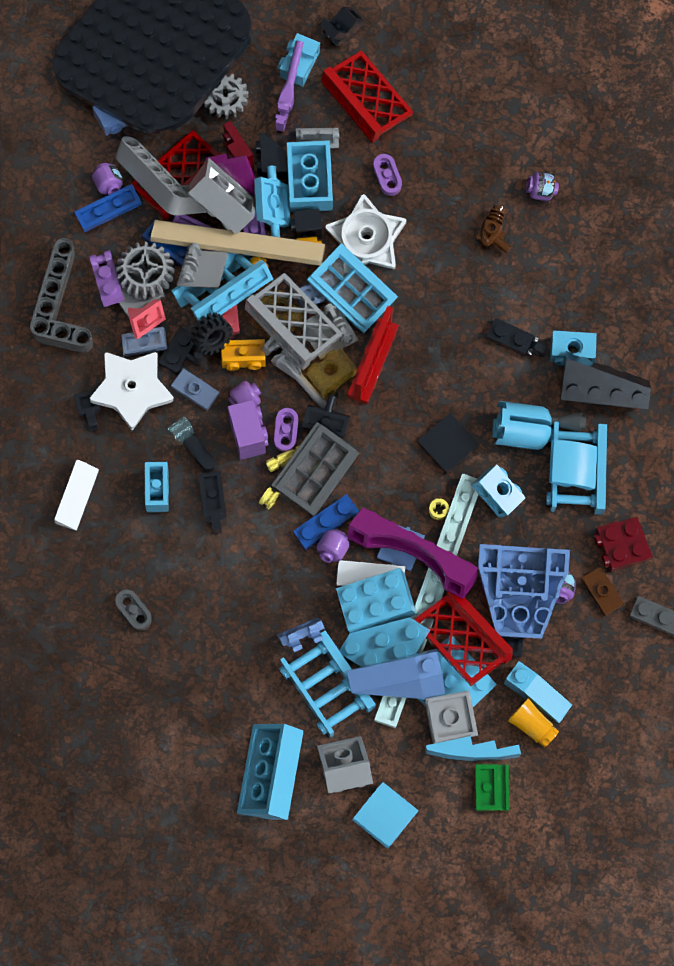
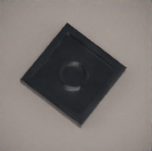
M451 413L417 440V443L445 474L449 473L479 447L476 440Z

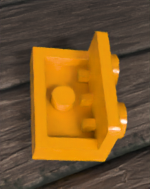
M265 339L229 340V344L225 343V348L221 349L222 368L235 371L248 367L250 370L266 367L265 354L262 350L265 345Z

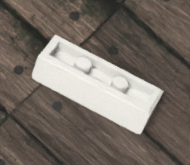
M76 460L54 520L57 525L77 531L99 469Z
M339 560L336 586H345L400 568L405 573V566Z

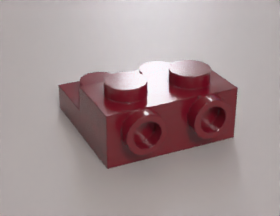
M230 120L223 124L224 133L222 134L224 138L223 146L228 152L227 157L230 159L247 156L251 169L254 171L253 153Z
M638 517L619 523L616 521L598 527L595 531V543L597 547H601L603 555H601L602 562L605 568H609L610 573L653 558Z

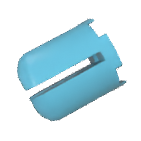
M499 401L497 407L501 409L497 418L493 421L492 437L497 438L494 444L533 450L542 449L547 444L551 435V427L548 425L552 424V418L549 410L542 406Z

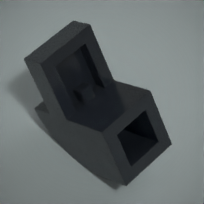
M343 6L333 19L324 18L319 25L324 29L322 31L324 35L336 46H339L355 35L366 21L352 7Z

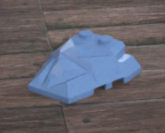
M479 544V572L494 629L500 636L542 639L555 602L560 595L563 582L569 572L570 550Z

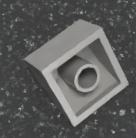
M361 736L317 746L328 794L373 784L370 763Z

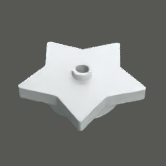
M363 194L351 215L327 224L325 228L339 244L342 243L364 265L371 263L395 269L393 242L405 226L406 219L382 214ZM364 235H370L371 238H370V239H364L363 236H364ZM343 262L344 273L350 272L351 268Z
M156 352L134 360L105 353L106 379L90 397L91 403L114 409L120 414L128 427L133 430L145 412L150 408L173 402V396L157 378Z

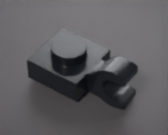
M96 390L74 394L79 417L86 416L90 431L98 430L95 414L101 412L99 405L90 402V397Z

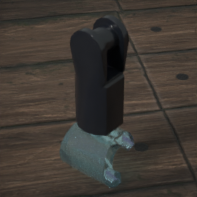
M183 416L167 428L180 443L183 442L184 447L205 472L213 471L215 461L196 436L192 435L194 431L186 417Z

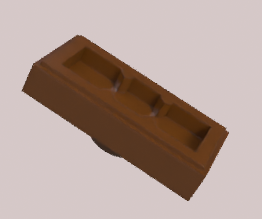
M601 567L582 577V582L604 616L624 606L622 599Z

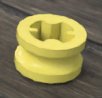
M269 487L261 497L259 504H265L269 510L277 500L279 492L274 493L272 488Z
M443 499L433 500L429 507L430 516L437 521L445 519L449 512L448 503ZM436 505H441L440 508L442 506L445 508L442 514L438 515V512L435 513L433 511Z

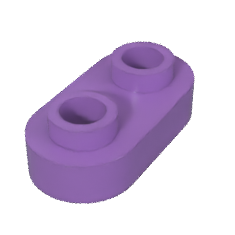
M388 154L378 155L373 163L378 183L384 194L394 196L402 188V180L395 161ZM386 165L388 168L381 169L380 166ZM394 184L395 187L389 188L387 185Z
M291 408L281 409L276 416L274 444L281 452L294 449L296 445L298 415ZM285 418L291 419V422L289 424H285L283 420ZM283 439L289 440V443L287 445H283L281 441Z

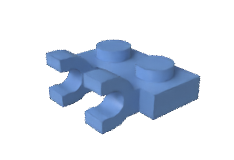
M317 617L277 634V637L283 646L292 647L293 651L296 652L303 649L299 639L307 636L312 638L315 643L322 641L323 637L320 634V630L325 628L321 619Z

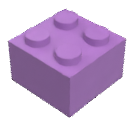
M254 400L228 406L229 422L240 460L265 454V446L269 445L267 440L268 434L266 427H261L263 425V418L260 406L255 407Z

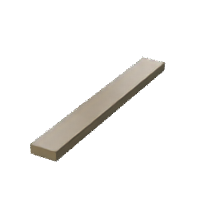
M155 220L151 233V242L186 247L191 245V243H197L200 249L320 266L322 265L325 244L244 232L235 234L229 230Z

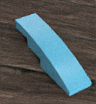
M471 736L430 744L425 747L426 754L465 761H497L518 758L521 755L519 745L497 749L495 740L472 745Z

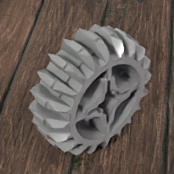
M146 241L142 247H140L139 243H136L135 249L129 246L127 248L129 253L122 251L121 256L123 259L117 260L119 265L116 267L117 279L121 282L120 286L122 289L127 288L126 292L128 295L134 292V297L138 298L142 294L145 300L147 294H151V297L154 299L155 292L162 295V288L168 289V282H173L172 274L175 273V269L172 266L174 262L172 259H169L170 254L168 252L164 253L162 246L156 249L155 243L151 247H148V242ZM141 258V260L138 263H133L135 260ZM149 258L157 260L162 266L150 262ZM146 263L148 272H146V277L144 278L143 269ZM129 275L141 279L142 284L132 280ZM152 278H158L154 282L149 283Z

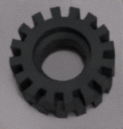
M214 312L213 314L208 313L206 318L204 316L200 317L201 321L197 320L195 322L197 326H193L191 329L193 332L190 333L192 337L190 339L204 354L213 355V352L218 353L220 348L222 350L225 348V343L229 344L228 338H232V326L220 314Z

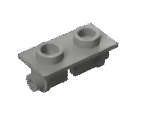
M296 128V142L330 141V148H339L338 128Z

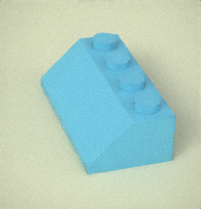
M253 724L237 809L238 814L271 820H288L303 730L286 724Z

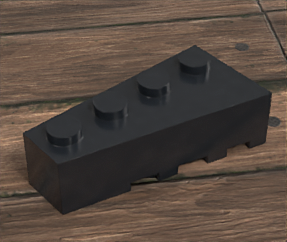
M565 351L560 388L561 400L639 409L649 408L651 394L649 380L624 371L612 369L610 366L601 365L593 362L591 359L582 358Z

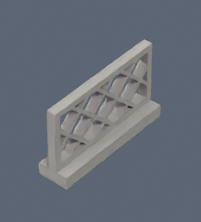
M285 273L255 296L251 295L246 299L245 310L302 370L309 366L314 358L343 335ZM284 281L290 287V292H277V286ZM264 296H274L273 305H264L260 299ZM277 297L289 298V307L276 306ZM292 298L301 299L304 302V308L292 307ZM276 311L288 312V321L279 320L276 317ZM291 312L304 313L303 322L291 321ZM307 313L316 314L319 317V323L306 322ZM290 326L303 327V336L293 335L290 332ZM306 327L318 328V337L305 336ZM321 329H330L335 335L331 338H321ZM305 341L318 342L317 349L310 353L305 348Z

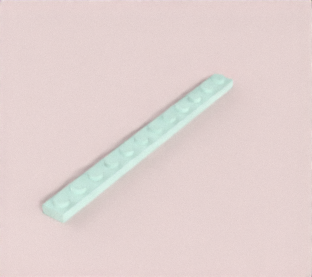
M465 474L461 475L437 543L438 547L450 551L456 556L478 497V493L471 486L477 478ZM428 568L415 605L417 615L411 616L412 619H415L441 600L445 591L440 580L430 568ZM426 618L421 624L426 628H431L434 619ZM426 638L417 653L423 652L427 641ZM383 696L374 721L396 729L406 698Z

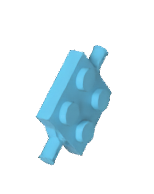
M267 166L268 179L263 177L254 179L257 221L270 225L271 236L280 238L279 226L283 228L291 226L288 184L281 183L276 178V166Z

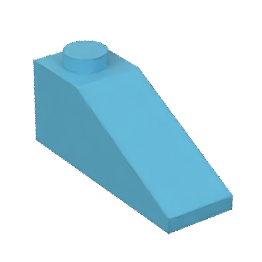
M518 661L504 682V685L525 700L529 698L536 708L557 723L561 722L572 706L544 679L520 661Z

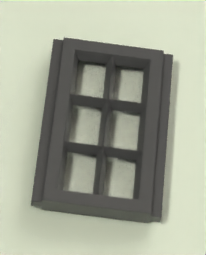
M317 422L271 486L314 517L357 458L359 452Z

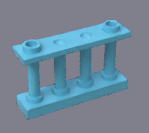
M228 253L221 280L225 279L228 281L224 286L219 289L177 286L171 291L181 308L188 303L193 306L191 310L196 320L200 322V317L204 316L206 318L208 313L213 314L214 312L222 315L273 280V277L262 259L253 265L249 262V255ZM240 267H243L245 271L237 277L232 274ZM205 291H208L210 293V295L202 301H199L197 299V297Z
M554 422L548 442L555 439L589 441L592 444H596L595 493L591 494V496L557 495V485L551 483V492H547L546 505H550V512H555L557 503L590 505V507H594L595 515H603L606 503L607 424H598L596 431L585 433L559 431V422Z
M323 631L320 633L323 640L316 643V647L290 664L287 663L284 657L280 659L281 667L279 670L285 679L290 678L319 721L317 726L323 735L327 733L331 738L334 736V731L331 727L359 709H365L367 713L375 709L376 704L370 695L355 694L356 698L353 703L327 720L325 719L319 708L345 691H351L346 672L351 670V667L327 632ZM327 653L331 659L329 665L305 681L300 682L294 671L320 654L324 655ZM333 672H340L344 678L341 680L342 683L313 701L306 690Z

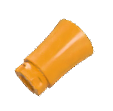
M529 698L524 701L508 720L509 723L522 730L536 743L539 742L544 748L559 733Z

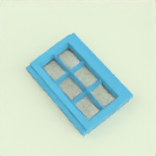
M342 243L307 279L319 293L333 306H336L337 310L363 334L381 316L386 307L390 306L398 297Z

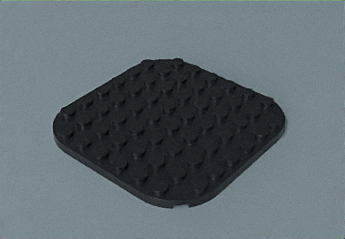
M95 0L57 47L53 58V70L59 84L68 93L95 106L128 126L149 134H160V131L168 129L173 131L187 123L245 52L253 33L251 18L247 9L238 0Z

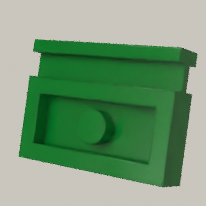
M509 764L475 765L476 811H509Z

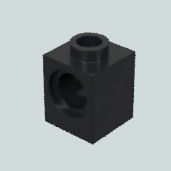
M320 209L294 211V219H290L291 232L296 233V238L322 237Z

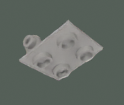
M191 243L187 248L177 286L219 289L228 252L201 251L199 244Z
M331 303L324 307L325 310L322 312L343 335L318 355L320 360L358 341L345 316L337 310L336 306H332ZM315 315L307 319L306 322L319 323V317ZM306 327V336L318 337V328ZM321 329V338H331L335 335L330 329ZM310 342L313 349L316 350L318 342Z

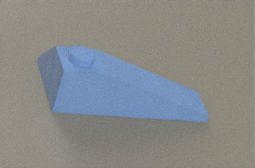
M435 649L346 671L351 693L417 699L445 694L442 670L438 653Z

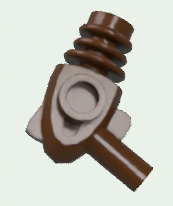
M494 205L489 215L483 221L476 239L481 241L484 246L494 244L505 253H508L511 246L503 241L505 233L502 232L505 209L499 205Z

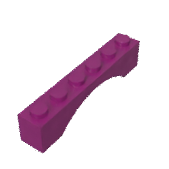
M362 508L349 524L348 539L365 548H390L416 557L435 573L443 589L462 599L476 582L479 567L457 557L450 551L436 546L433 542L417 536L414 532L398 526L393 521H388L373 511Z

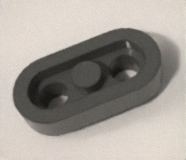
M127 589L120 591L115 599L118 610L134 629L139 631L147 629L152 622L149 610L133 591ZM126 599L131 600V604L128 606L123 604V601ZM139 616L145 618L142 623H138L136 620Z

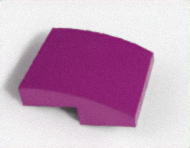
M227 154L206 158V160L210 158L250 194H255V176L247 156L228 159Z

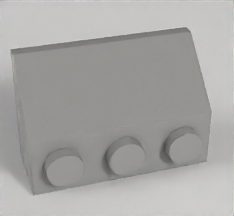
M208 158L191 181L188 190L189 196L194 202L203 205L209 215L217 217L227 230H232L235 234H238L254 218L256 198Z

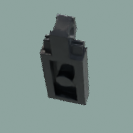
M497 318L494 319L486 335L487 340L524 357L526 355L531 356L533 353L543 358L547 349L546 345L538 342L539 338L535 337V335Z
M221 471L199 474L204 518L206 523L212 522L213 534L222 533L220 521H226V509Z

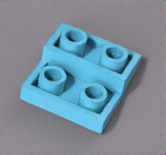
M551 440L549 483L563 487L575 486L586 490L595 489L597 446L574 441Z
M382 782L352 820L388 849L419 810Z

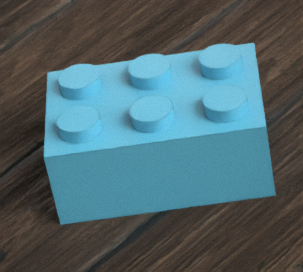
M330 141L287 142L290 212L320 209V211L333 210Z
M400 568L336 588L350 633L417 615L405 573Z

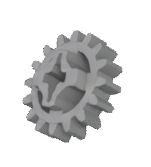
M231 74L230 77L225 75L218 84L219 87H216L204 102L205 108L210 107V114L217 112V118L224 114L225 118L228 119L229 114L236 117L237 110L243 112V106H247L246 98H249L248 91H246L247 85L241 84V78L235 80L234 74Z

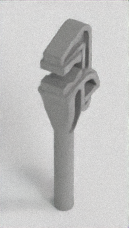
M270 337L262 350L268 356L272 351H277L281 348V346ZM282 349L281 353L275 355L271 360L273 365L294 378L320 408L325 409L326 401L304 377L300 366Z

